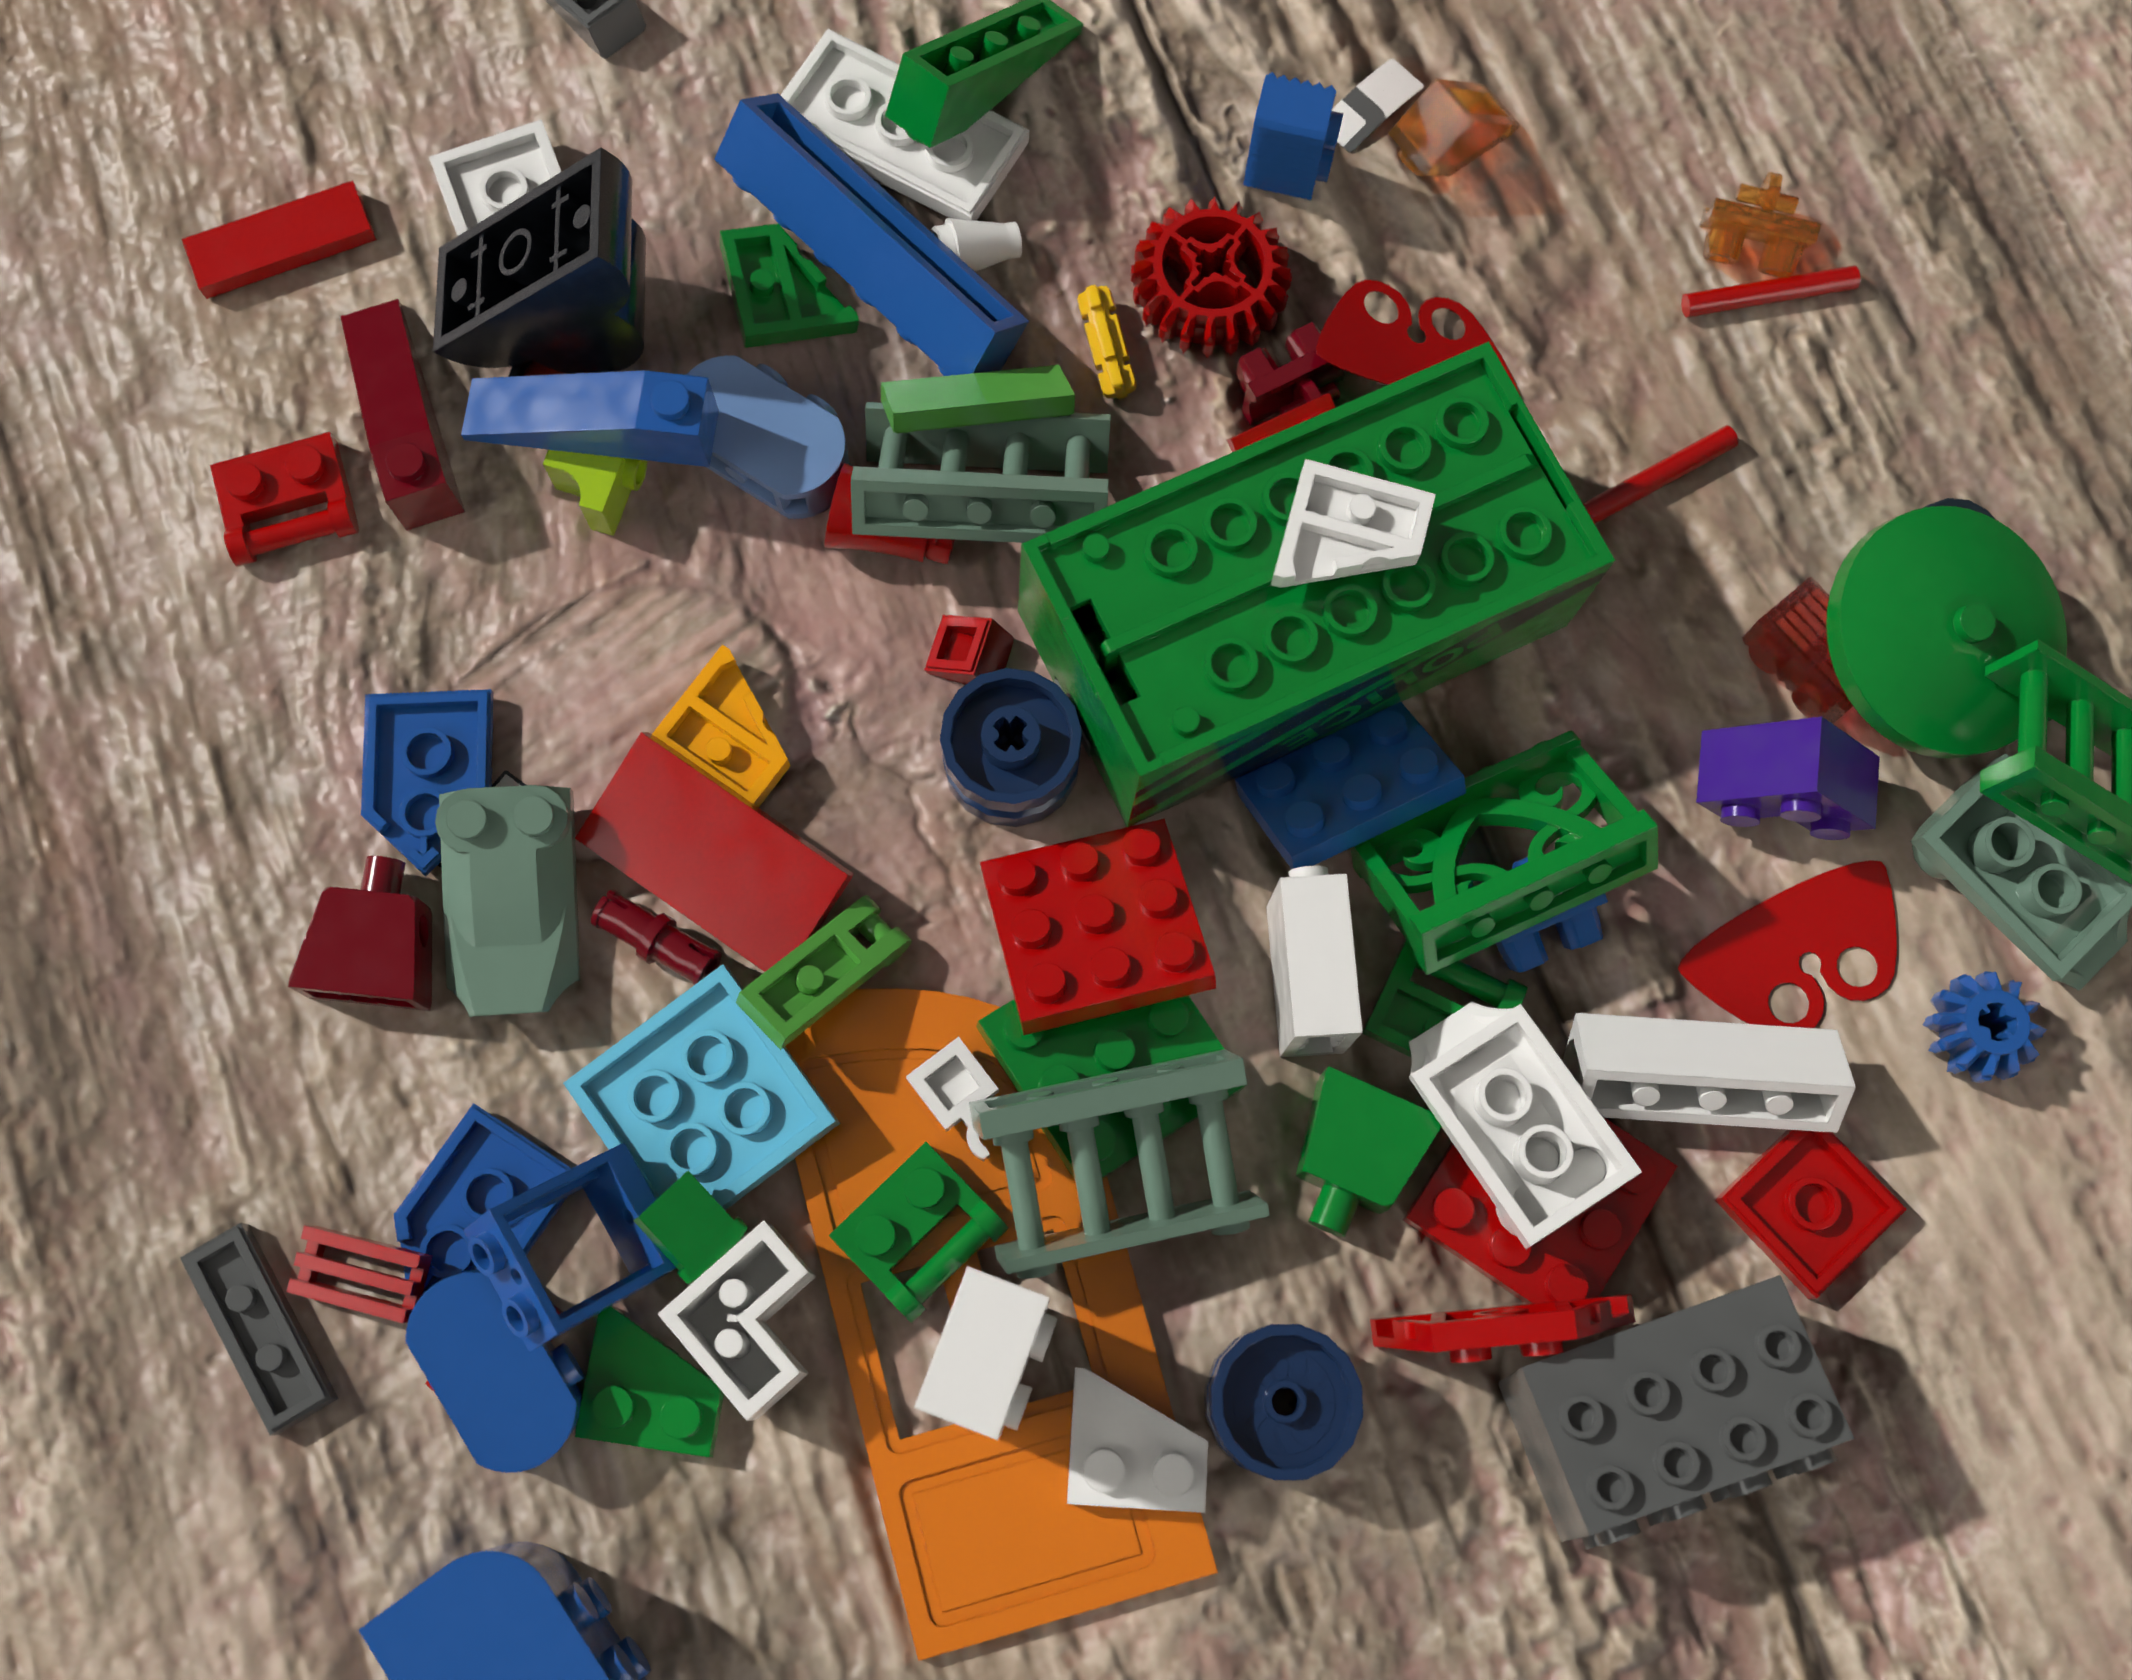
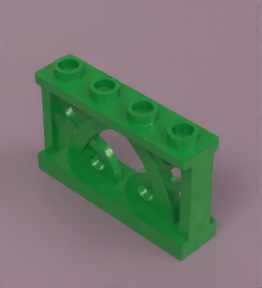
M1570 730L1550 740L1541 741L1528 750L1497 764L1486 766L1476 773L1465 777L1466 794L1350 848L1354 870L1360 878L1365 880L1413 948L1414 958L1426 975L1658 869V825L1644 809L1638 811L1581 746V739L1574 731ZM1574 783L1581 792L1579 800L1567 811L1560 809L1563 805L1562 788ZM1595 808L1608 825L1600 828L1584 818ZM1479 826H1511L1538 831L1529 845L1528 862L1507 871L1490 864L1471 863L1459 865L1460 858L1468 841ZM1559 838L1555 842V850L1543 854L1546 848ZM1404 861V865L1411 870L1423 872L1432 870V872L1408 876L1398 874L1388 867ZM1473 881H1484L1476 886L1473 884ZM1433 890L1435 905L1419 911L1408 895Z

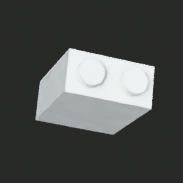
M1324 866L1294 868L1288 872L1289 877L1279 879L1266 907L1280 1057L1344 1054L1363 1033L1347 874L1329 875L1328 868Z

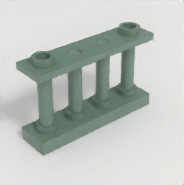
M866 402V461L879 462L878 467L853 466L851 476L852 534L1024 543L1107 507L1109 479L1089 478V473H1107L1111 414L1074 412V414L1068 416L893 433L882 403ZM904 463L941 465L940 471L903 469ZM966 466L1003 468L1002 474L965 472ZM1027 471H1065L1064 477L1027 475Z
M1225 1049L969 1102L973 1129L983 1140L993 1138L994 1145L1001 1146L1018 1239V1241L994 1246L996 1259L1007 1274L1017 1273V1277L1021 1279L1039 1278L1054 1273L1057 1270L1056 1263L1210 1229L1214 1235L1236 1234L1248 1230L1251 1227L1250 1220L1270 1216L1267 1202L1250 1190L1238 1192L1223 1100L1229 1097L1227 1089L1247 1085L1243 1058ZM1188 1097L1189 1103L1197 1107L1212 1198L1174 1206L1158 1114L1164 1111L1163 1102ZM1124 1111V1116L1132 1118L1148 1212L1109 1220L1093 1127L1100 1124L1098 1116ZM1059 1124V1130L1067 1132L1083 1227L1044 1235L1028 1141L1034 1138V1129Z

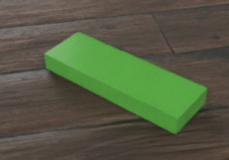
M1060 365L881 382V403L893 433L1068 416L1074 414L1075 393Z

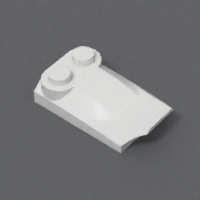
M1471 1002L1409 1042L1412 1058L1409 1079L1495 1204L1496 1213L1501 1225L1512 1235L1517 1236L1525 1249L1550 1235L1642 1172L1521 1004L1515 1008L1498 1009Z

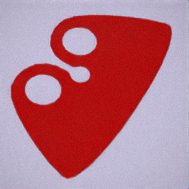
M1365 279L1357 282L1345 292L1327 318L1316 346V354L1324 361L1355 375L1389 385L1489 341L1518 391L1516 383L1495 344L1471 311L1461 303L1444 297L1427 299L1420 306L1418 313L1419 326L1424 331L1426 339L1423 343H1416L1412 341L1407 333L1408 328L1412 325V314L1408 302L1396 289L1376 280ZM1381 292L1390 297L1397 306L1398 318L1392 323H1382L1371 317L1364 305V300L1368 293ZM1440 308L1455 312L1465 326V333L1462 338L1457 340L1448 339L1437 332L1432 323L1433 312Z
M1875 860L1851 863L1805 880L1755 905L1723 924L1695 944L1681 959L1678 966L1680 974L1715 1004L1745 1023L1755 1025L1815 1028L1824 1010L1822 991L1814 977L1804 973L1799 966L1800 956L1808 952L1814 953L1820 958V973L1827 985L1837 995L1848 1000L1865 1001L1877 997L1888 989L1894 977L1897 957L1895 908L1891 884L1885 865L1881 861ZM1851 947L1863 948L1874 957L1877 964V974L1870 984L1862 987L1852 986L1840 977L1837 970V960L1845 949ZM1792 983L1806 993L1809 1009L1803 1019L1795 1023H1786L1777 1019L1772 1014L1768 1000L1772 989L1777 985Z

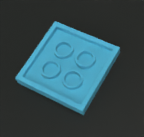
M724 964L563 1084L608 1150L623 1142L626 1144L656 1199L685 1172L689 1171L726 1210L838 1126L840 1122L787 1048L784 1047L780 1050L736 1004L739 992L744 988L731 970Z

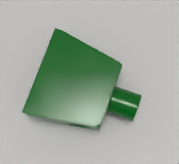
M1328 1066L1320 1075L1316 1084L1296 1170V1177L1321 1188L1308 1222L1327 1233L1345 1238L1358 1205L1378 1214L1389 1210L1442 1127L1434 1114L1427 1109Z

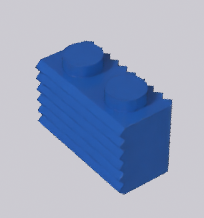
M1273 72L1265 76L1253 124L1244 186L1311 200L1315 182H1328L1344 114L1332 111L1336 96V90L1332 85L1324 88L1319 82L1312 86L1309 80L1300 83L1297 77L1289 81L1285 75L1277 78Z

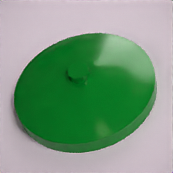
M1956 506L1924 507L1882 523L1862 537L1850 550L1835 576L1830 591L1826 618L1827 641L1833 668L1843 691L1857 712L1878 733L1894 744L1924 756L1953 759L1970 757L1997 750L2018 739L2019 698L1986 678L1985 666L2037 639L2065 657L2067 655V629L2064 610L2053 579L2045 565L2033 549L2013 530L1998 520L1971 509Z

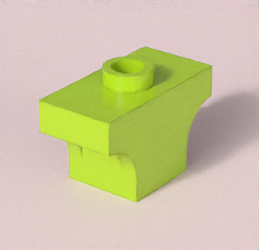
M548 450L543 466L556 490L580 497L579 507L591 530L614 536L631 490L638 491L643 484L647 471V460Z

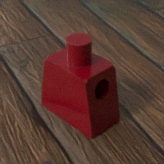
M367 856L360 890L326 887L322 891L288 983L289 988L309 999L422 1011L431 1010L432 912L431 908L419 898L400 894L406 866L405 862L385 856Z

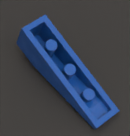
M642 370L472 378L461 436L465 441L710 467L719 409L708 377Z

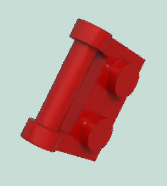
M330 432L210 465L225 527V545L232 562L237 567L256 562L257 555L333 533H336L339 538L359 533L358 521L338 442ZM328 502V509L255 530L250 528L251 523Z

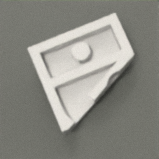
M1305 459L1271 585L1281 588L1416 565L1421 555L1436 494Z
M1075 1368L1067 1504L1205 1513L1208 1441L1088 1369Z

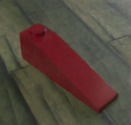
M399 299L340 316L368 445L385 502L406 531L465 513Z

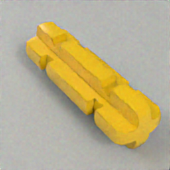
M1090 285L1086 287V291L1078 295L1077 303L1082 319L1084 321L1089 320V322L1084 323V328L1097 371H1103L1098 374L1102 394L1107 399H1123L1128 397L1129 393L1136 390L1137 382L1132 365H1125V362L1130 361L1119 317L1116 313L1111 314V312L1116 311L1112 292L1107 286L1097 287L1096 285Z

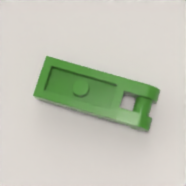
M865 895L739 992L736 1004L781 1050L879 970L895 962L911 945L912 939L900 927L897 926L892 929L879 916L881 908L868 895ZM861 933L872 945L866 949L853 935Z

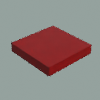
M1788 1129L1714 1200L1808 1300L1817 1299L1907 1210L1833 1132Z

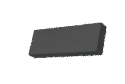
M239 1223L180 1258L269 1435L281 1434L339 1399L249 1224Z

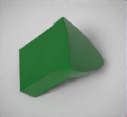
M689 1171L678 1178L633 1220L679 1270L677 1274L687 1284L698 1279L740 1241L748 1228L739 1216L733 1219Z

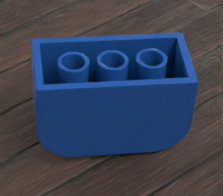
M513 1542L462 1556L444 1566L358 1629L389 1680H647L645 1676L651 1672L648 1660L637 1643L629 1636L621 1640L606 1616L612 1612V1607L597 1582L591 1577L582 1580L575 1568L564 1556L547 1546L533 1542Z

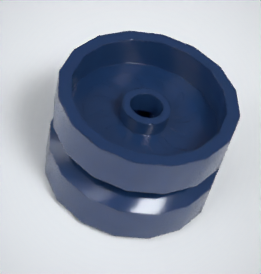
M1005 668L984 673L959 689L943 714L940 746L949 789L963 808L989 824L1019 827L1042 821L1063 806L1077 783L1082 730L1075 705L1056 683L1034 671ZM1010 746L1007 751H1003L1005 747ZM1013 746L1020 748V750L1017 751Z
M1270 1324L1235 1338L1214 1360L1204 1386L1205 1419L1216 1445L1237 1466L1272 1480H1307L1333 1468L1353 1446L1363 1419L1362 1384L1350 1357L1329 1336L1301 1324ZM1279 1389H1290L1296 1397L1294 1401L1288 1403L1293 1412L1287 1416L1278 1414L1272 1405V1397Z

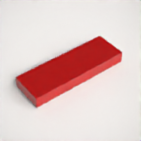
M352 180L183 238L182 242L198 288L204 297L208 299L376 241L377 239L360 192Z

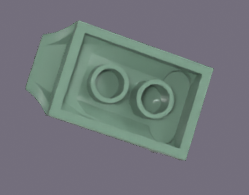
M2004 754L1992 760L1981 770L1993 764H1996L2008 758L2009 756L2007 754ZM1980 771L1961 785L1918 828L1911 840L1914 859L1921 870L1933 878L1949 880L2052 981L2065 983L2080 991L2128 941L2127 923L2132 908V885L1980 793Z
M525 785L467 788L439 794V808L437 809L435 824L437 833L441 838L447 988L463 1003L469 1017L549 1012L555 1000L566 988L576 981H581L574 792L568 787Z

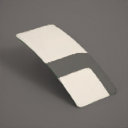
M1389 59L1359 83L1332 109V111L1344 113L1337 142L1348 152H1353L1393 112L1422 90L1424 85L1396 60Z

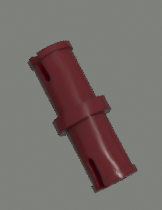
M614 889L607 892V897L603 895L592 913L591 924L605 930L635 948L636 956L648 964L657 961L688 979L693 985L717 969L721 962L722 953L708 947L676 928L677 921L665 913L655 916L621 896Z

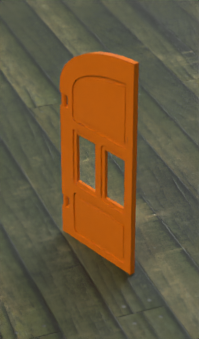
M857 989L785 1046L840 1122L838 1126L795 1157L918 1661L1218 1573L1201 1512L1067 1504L1073 1390L1027 1403L1018 1429L1014 1430L1004 1426L1001 1437L998 1440L957 1424L900 1439L861 1285L871 1280L828 1235L919 1147L927 1142L1009 1227L996 1242L989 1238L977 1251L1018 1240L1001 1146L994 1145L993 1138L983 1140L980 1137V1142L986 1147L990 1157L985 1161L978 1159L968 1146L966 1137L967 1127L963 1121H960L946 1132L907 1081L906 1076L959 1037L999 1088V1092L993 1097L1012 1094L1018 1091L976 1028L980 1019L1000 1008L999 1006L970 997L938 991ZM1041 1128L1034 1129V1138L1028 1141L1043 1231L1053 1230L1055 1233L1083 1227L1076 1182ZM1105 1177L1102 1180L1109 1220L1119 1219L1108 1178ZM957 1206L891 1272L898 1274L922 1267L971 1218ZM1124 1248L1062 1262L1091 1371L1175 1421L1128 1249ZM977 1251L944 1283L950 1310L967 1266L982 1272Z

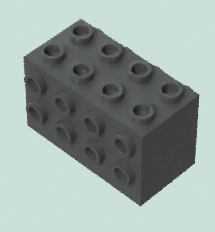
M1781 1275L1521 1367L1498 1382L1561 1542L1582 1538L1586 1550L1597 1546L1603 1547L1641 1533L1637 1518L1646 1516L1649 1525L1653 1526L1665 1521L1666 1523L1705 1510L1707 1506L1702 1497L1705 1493L1709 1492L1713 1503L1730 1497L1732 1499L1770 1486L1773 1483L1767 1472L1768 1470L1772 1469L1776 1479H1781L1833 1463L1838 1459L1832 1447L1855 1439Z

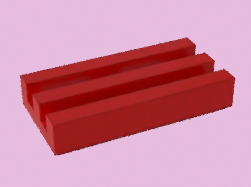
M304 1225L300 1239L307 1240L305 1252L296 1253L293 1265L300 1267L298 1278L289 1279L286 1292L388 1320L408 1323L414 1306L423 1295L432 1255L319 1226ZM327 1245L411 1267L409 1279L323 1257L325 1247ZM318 1273L404 1294L403 1303L399 1304L316 1282Z

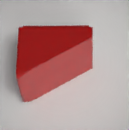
M943 615L924 671L930 675L966 685L980 674L1005 669L1013 647L1014 638L993 618Z

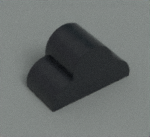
M600 147L439 247L433 340L434 353L460 364L481 368L511 367L533 360L547 368L568 374L598 373L599 370L618 372L633 365L641 357L644 350L646 237L639 224L632 219V177L627 167L616 156Z

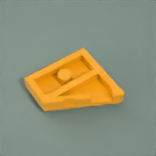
M723 644L652 733L653 736L758 808L790 768L789 760L741 673L733 654Z

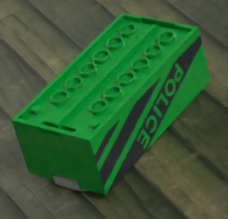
M1488 341L1022 543L1018 613L1053 682L1062 689L1075 705L1082 730L1081 742L1088 756L1092 757L1128 828L1394 704L1403 702L1566 627L1615 562V559ZM1305 459L1436 494L1421 555L1416 565L1281 588L1272 586L1271 581Z

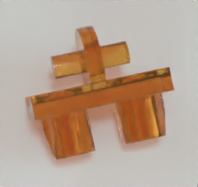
M1768 172L1760 188L1740 183L1735 201L1751 204L1754 207L1716 197L1711 207H1706L1703 210L1699 227L1707 229L1703 258L1721 264L1734 265L1739 261L1746 238L1765 243L1757 271L1777 278L1791 276L1803 255V251L1817 242L1822 224L1773 212L1775 210L1793 215L1798 206L1799 197L1780 193L1782 174Z

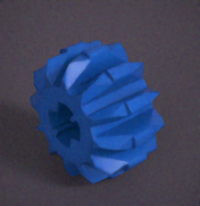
M1983 972L1977 975L1975 980L1970 975L1963 974L1950 981L1949 990L1944 989L1933 995L1930 1002L1938 1013L1926 1017L1922 1025L1930 1030L1939 1032L1940 1039L1934 1041L1928 1051L1935 1054L1947 1051L1950 1054L1946 1072L1957 1074L1968 1069L1971 1081L1976 1083L1990 1081L1994 1075L2001 1080H2006L2018 1075L2020 1071L2019 1064L2025 1065L2034 1062L2036 1057L2040 1055L2031 1041L2043 1037L2047 1029L2030 1022L2029 1015L2035 1013L2041 1003L2034 1001L2022 1003L2018 999L2022 982L2012 980L2001 985L1996 972Z

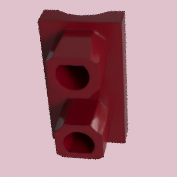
M1314 322L1294 330L1286 338L1285 349L1293 361L1279 368L1266 348L1259 347L1239 358L1236 373L1245 392L1242 412L1250 425L1278 411L1281 415L1327 393H1330L1333 401L1340 398V393L1335 383L1344 379V370L1324 361L1316 354V346L1321 330Z

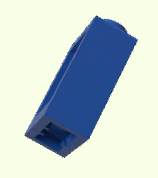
M624 1142L489 1209L463 1230L469 1240L468 1250L472 1262L479 1272L489 1277L502 1301V1314L508 1328L514 1335L522 1338L529 1352L676 1269L675 1265L633 1221L656 1198ZM584 1189L631 1275L558 1315L510 1225Z

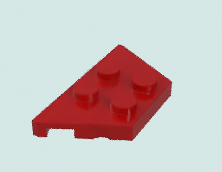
M1631 1294L1370 1319L1373 1347L1424 1352L1449 1351L1451 1363L1490 1360L1493 1358L1491 1347L1519 1345L1521 1356L1559 1354L1564 1352L1563 1340L1580 1339L1636 1322Z

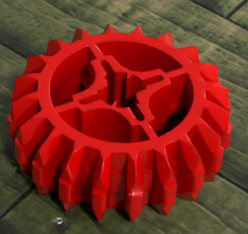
M1215 196L1209 202L1208 209H1200L1191 198L1185 205L1184 215L1169 207L1163 216V224L1151 221L1150 226L1146 230V240H1139V244L1135 248V264L1131 266L1130 281L1135 286L1133 289L1135 306L1143 308L1142 319L1146 327L1160 324L1158 336L1161 338L1162 343L1174 336H1178L1180 338L1179 348L1183 354L1191 348L1192 343L1202 345V351L1206 358L1213 354L1215 345L1221 344L1226 352L1232 356L1237 351L1239 339L1253 348L1254 344L1259 340L1260 330L1270 333L1276 325L1277 314H1281L1286 308L1289 297L1287 290L1290 289L1292 281L1291 269L1287 268L1289 261L1287 247L1278 246L1279 235L1277 227L1261 230L1263 218L1260 211L1248 218L1241 216L1242 207L1239 200L1230 208V211L1220 209V204ZM1241 259L1252 270L1258 285L1256 289L1246 283V275L1237 268L1238 262ZM1167 266L1177 272L1176 279L1184 285V291L1181 296H1178L1172 290L1165 278L1164 271Z

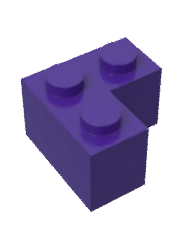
M1822 716L1703 730L1701 735L1696 803L1720 816V821L1730 826L1752 827L1760 824V818L1780 816L1783 819L1795 821L1810 830V835L1815 838L1824 840L1847 839L1850 837V831L1876 829L1880 756Z

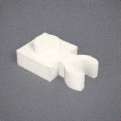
M957 1037L908 1074L906 1079L946 1132L960 1121H963L967 1127L966 1137L971 1152L978 1159L985 1161L990 1157V1154L980 1142V1135L973 1129L969 1102L992 1098L999 1092V1088L963 1041Z

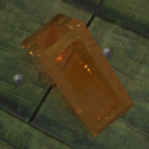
M1436 78L1388 134L1401 148L1398 152L1400 160L1413 173L1418 176L1450 177L1513 135L1520 127V124L1485 84Z

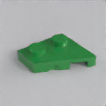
M779 223L720 231L719 245L744 348L857 333L859 324L857 312L851 305L844 308L826 287L827 278L812 261L801 256L797 250V244Z
M611 1306L598 1314L575 1437L695 1456L713 1457L724 1393L710 1376L680 1357L679 1353L660 1339L653 1337L626 1317L618 1308Z

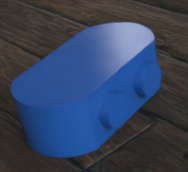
M478 1269L447 1277L430 1287L421 1296L408 1320L406 1344L476 1463L496 1472L515 1473L535 1468L554 1456L574 1431L578 1422L582 1401V1393L576 1383L584 1379V1374L566 1344L562 1343L555 1348L552 1342L549 1341L529 1352L522 1338L514 1335L508 1328L502 1314V1301L489 1277L483 1275Z

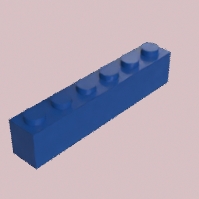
M780 94L740 99L714 158L717 163L732 175L734 183L745 192L757 198L773 213L777 223L795 233L814 251V255L819 262L834 269L855 289L856 295L863 302L875 307L896 326L898 334L904 340L916 345L934 361L943 376L1000 371L1029 320Z

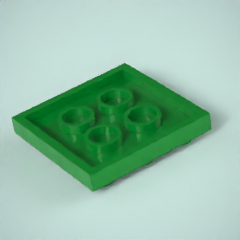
M1189 995L1028 1035L1023 1034L1016 1003L1013 999L980 1019L976 1026L1018 1092L1225 1050ZM1246 1085L1227 1089L1228 1098L1241 1091ZM1188 1097L1163 1102L1164 1111L1158 1114L1163 1140L1198 1118L1197 1107L1189 1103ZM1124 1111L1098 1116L1100 1124L1093 1127L1102 1179L1138 1157L1132 1118H1126ZM1059 1124L1041 1128L1075 1180L1067 1132H1061Z

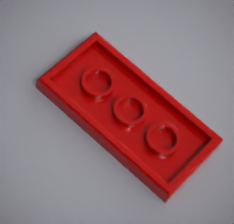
M641 732L575 837L577 841L764 972L819 930L854 875L851 871L648 732Z

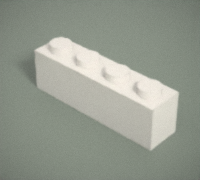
M1576 1013L1563 1057L1565 1066L1604 1118L1837 1133L1856 1088L1838 1030Z

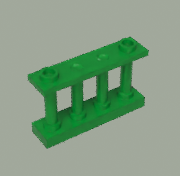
M2039 639L1985 666L1986 678L2019 698L2018 753L1980 771V793L2132 885V699ZM2047 716L2066 728L2065 763L2047 753ZM2094 746L2111 756V792L2094 782Z

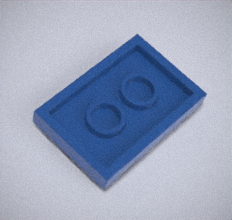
M1402 702L1394 704L1235 779L1238 796L1291 869L1314 866L1466 794L1464 775Z

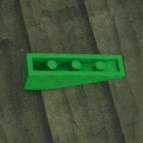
M1023 0L904 52L885 116L904 129L911 139L932 148L970 128L1080 35L1084 23L1051 0Z

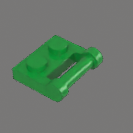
M1405 938L1362 1030V1034L1411 1057L1410 1041L1464 1006L1410 981L1415 968L1421 971L1423 969L1414 958L1413 948ZM1456 961L1429 974L1498 1009L1515 1008L1519 1004L1522 1005L1528 990L1527 986L1511 978L1504 983L1461 961Z
M925 1142L828 1236L905 1318L913 1324L927 1310L922 1304L989 1238L996 1242L1009 1227L943 1158ZM959 1206L971 1219L903 1285L891 1271Z

